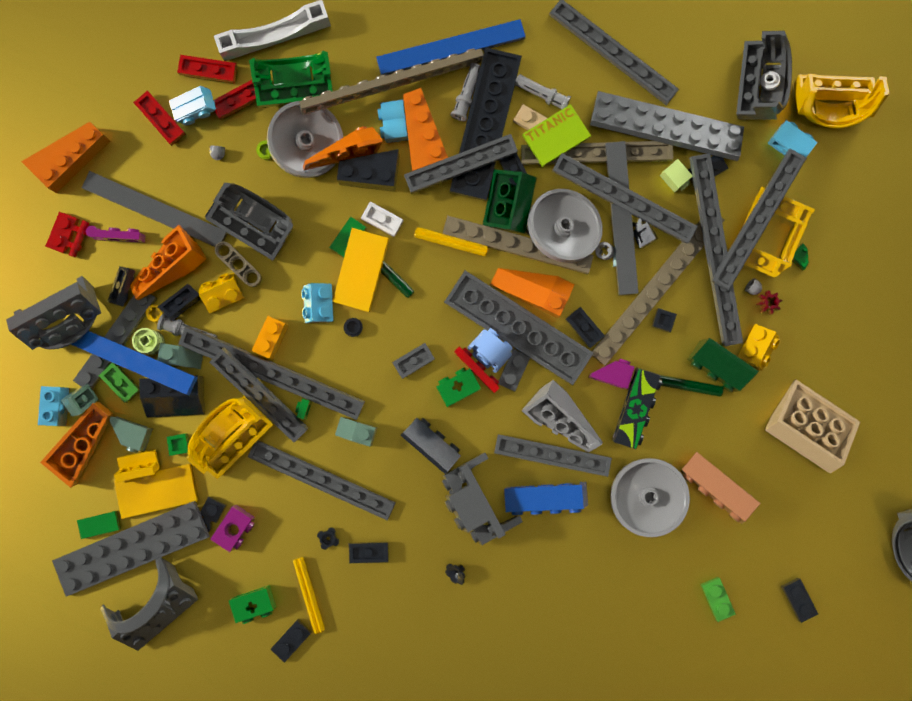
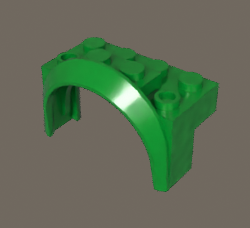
M326 51L292 58L265 60L252 58L249 60L258 108L283 106L292 102L302 101L307 96L316 97L325 91L333 92L329 57ZM310 66L312 67L313 80L311 79ZM271 70H272L274 85L272 84V81H271V74H270Z

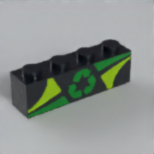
M638 367L635 368L612 437L613 442L633 449H637V446L642 444L644 437L642 431L644 427L648 426L650 420L648 413L650 408H654L656 402L654 395L656 390L659 391L662 384L661 375Z

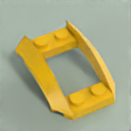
M764 187L760 188L754 200V203L747 215V218L749 217L750 213L752 212L753 208L758 202L760 196L765 190ZM784 196L774 214L791 220L794 224L786 239L780 258L754 248L744 265L774 278L791 267L798 244L815 209Z

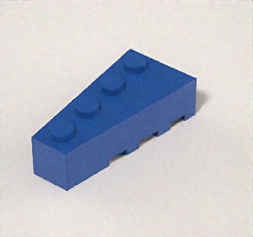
M580 482L579 485L562 483L557 484V486L546 484L538 485V487L531 485L507 487L504 489L506 512H511L512 515H523L524 511H531V515L542 514V511L550 510V514L562 513V510H569L570 513H579L581 509L588 506L587 482Z

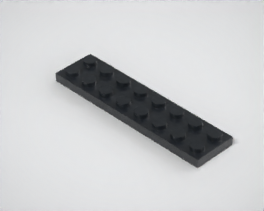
M485 47L459 153L503 136L522 58L521 55ZM496 162L454 177L450 193L487 201Z

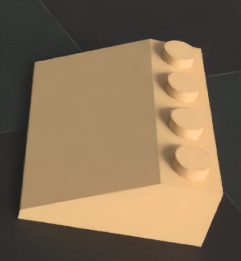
M795 379L772 414L765 431L828 473H832L844 466L860 421Z

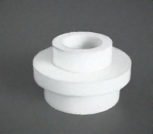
M773 71L766 72L762 75L760 84L766 90H774L780 84V76Z

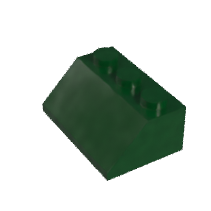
M494 169L482 225L525 234L537 177L524 172ZM509 178H513L515 184L517 183V186L511 184Z
M711 338L699 341L687 359L692 362L690 364L692 367L699 371L701 369L707 373L706 376L715 382L717 380L723 384L722 387L729 392L741 391L759 372Z

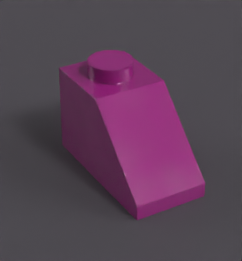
M619 359V361H614L589 374L588 378L622 389H628L635 367L630 365L631 362Z

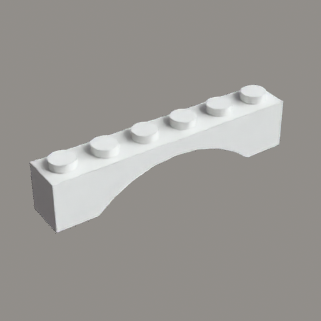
M319 0L304 5L298 11L274 23L250 29L229 30L214 35L220 55L224 61H228L331 25L323 1Z

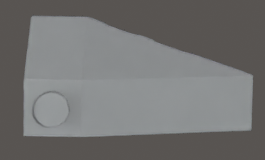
M554 380L543 386L522 410L539 426L545 425L552 429V433L556 435L560 433L567 437L569 442L587 452H591L603 443L569 394Z

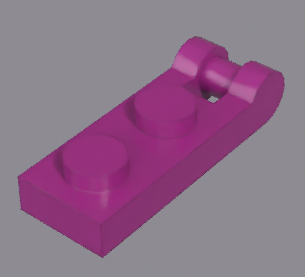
M89 226L86 229V234L89 237L99 241L145 243V235L140 233L138 229L129 228L127 231H120L119 228L109 227L108 230H100L95 226Z

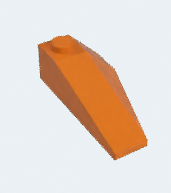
M359 127L305 160L303 170L376 154L383 142L382 138L373 127Z
M180 225L164 237L160 250L152 254L151 257L153 259L150 264L142 268L130 285L137 300L189 274L206 260L200 246Z

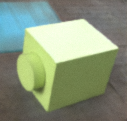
M677 159L661 173L660 177L675 193L678 189L682 191L691 184L689 180L692 178V174Z

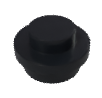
M350 318L344 323V331L348 336L356 337L361 334L363 325L359 319Z

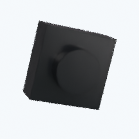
M658 308L652 327L671 333L677 314Z

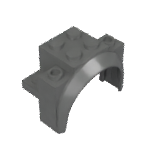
M482 453L446 473V475L444 474V480H442L446 490L449 491V494L445 496L447 499L445 505L449 512H454L457 517L454 519L457 527L461 531L470 532L474 542H479L481 545L494 538L503 537L506 535V531L523 522L520 516H515L499 523L476 481L471 469L489 459L486 453ZM466 482L467 486L462 488V484Z

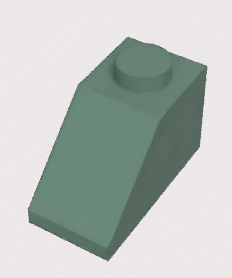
M160 343L157 360L165 364L201 369L203 355L182 346Z
M89 384L78 388L61 399L65 409L69 411L71 416L82 414L92 403L99 400Z
M110 417V423L120 444L126 446V450L134 453L146 450L153 428L120 417Z
M340 417L335 435L370 447L373 444L377 427Z

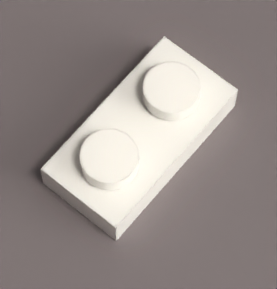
M369 202L361 217L362 220L393 237L396 236L404 221L372 202Z

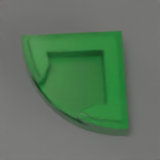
M804 243L800 244L796 249L792 260L802 271L806 269L809 263L808 249Z

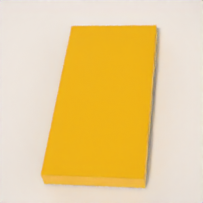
M352 228L333 302L370 312L390 238Z
M191 464L157 471L153 477L148 479H142V477L135 478L134 481L129 483L114 481L121 519L185 505L195 500L196 502L199 501Z

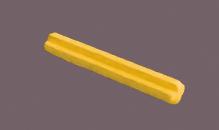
M417 227L415 231V237L481 256H486L488 252V246L420 227Z
M300 557L293 560V564L315 634L323 632L325 628L304 558Z

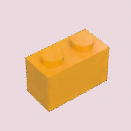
M267 316L252 351L274 360L289 325Z

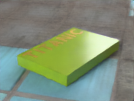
M571 104L522 134L542 167L560 157L561 153L565 154L591 137Z

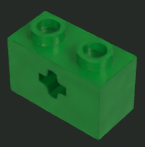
M464 367L455 372V377L449 379L447 376L438 381L439 385L436 387L447 407L481 390L471 369L466 370ZM455 381L463 383L459 392L457 389H452Z
M270 585L232 597L229 600L235 623L242 621V624L253 621V617L259 615L261 618L272 615V611L276 608ZM250 604H257V607L250 608Z

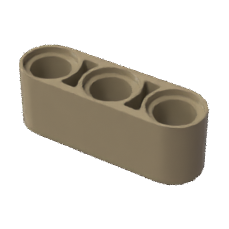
M220 242L216 245L215 254L245 284L250 287L260 285L262 281L261 274L227 242ZM223 246H228L230 250L226 256H221L220 249ZM236 260H242L244 263L243 267L239 270L234 268ZM249 274H257L258 279L255 283L248 282Z

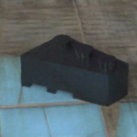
M399 149L339 161L337 174L339 185L395 192L400 158Z

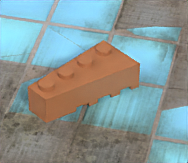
M698 452L694 454L681 470L682 476L690 484L694 482L703 495L706 497L709 495L722 510L724 508L729 513V516L738 523H744L761 504Z

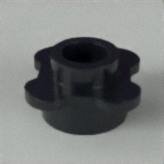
M330 527L327 531L318 532L317 537L320 539L322 549L326 550L332 545L337 546L339 544L334 528Z

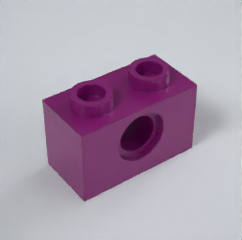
M238 505L232 506L210 540L228 552L234 549L238 550L244 541L242 537L245 532L249 533L254 527L253 520L255 517ZM232 524L238 526V534H233L231 532Z

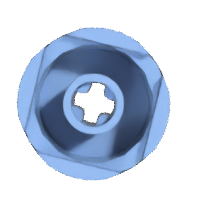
M490 328L488 331L482 330L468 346V350L473 349L472 355L487 369L491 366L494 368L492 372L497 373L512 356L511 351L513 347L506 341L502 342L498 338L497 332Z

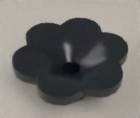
M448 564L445 571L446 575L450 577L453 583L463 585L465 583V574L463 573L465 568L462 565Z

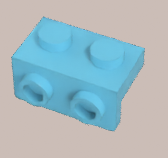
M309 283L304 285L301 295L304 300L302 316L305 319V323L333 322L332 284Z

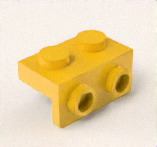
M225 273L213 282L207 281L203 283L199 288V296L209 314L244 298L234 273Z
M755 324L738 357L762 371L764 367L769 365L771 361L770 355L773 350H776L779 346L778 334L775 331Z
M156 450L118 457L119 470L114 474L116 482L123 481V483L132 482L135 478L142 477V479H148L153 477L160 468Z

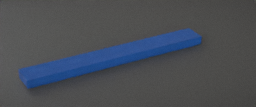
M521 19L380 55L376 59L380 74L389 75L400 69L404 71L411 69L417 64H429L434 59L443 60L452 54L460 55L469 49L485 50V47L493 48L525 39V33Z
M87 331L79 340L71 344L189 396L198 378L90 331Z

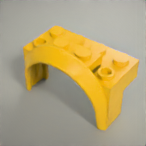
M808 74L798 75L794 83L798 115H805L810 122L829 128L849 127L861 123L869 117H874L890 94L886 77H879L875 83L873 77ZM818 100H839L849 102L830 104L820 102ZM852 104L855 105V109H856V114H855V115H854V111H853V106H852Z
M245 396L227 400L215 408L195 430L188 444L187 460L201 473L204 474L208 471L218 479L273 426V422ZM241 425V427H240L237 431H235V432L221 445V443H222L237 427H239V426ZM204 437H205L211 444H213L215 447L210 446V445L204 440Z

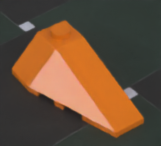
M503 268L497 269L490 286L557 319L560 317L575 285L559 276Z

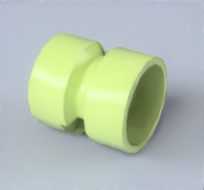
M148 328L137 330L132 337L133 347L138 352L149 355L158 354L160 343L165 344V339L160 332Z

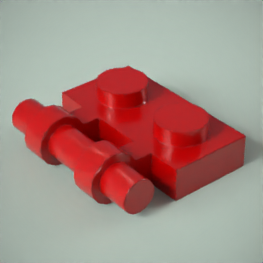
M59 211L45 247L66 254L69 247L71 248L69 256L76 258L78 252L82 250L83 246L81 244L84 237L87 236L86 229L90 223L82 220L79 227L77 225L80 219ZM74 232H77L74 242H71Z

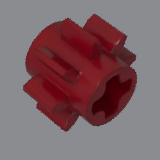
M770 290L765 292V296L762 294L758 296L761 300L756 305L760 306L761 313L768 311V314L771 315L774 313L773 309L776 311L781 309L778 305L783 300H779L777 297L778 293L771 294Z

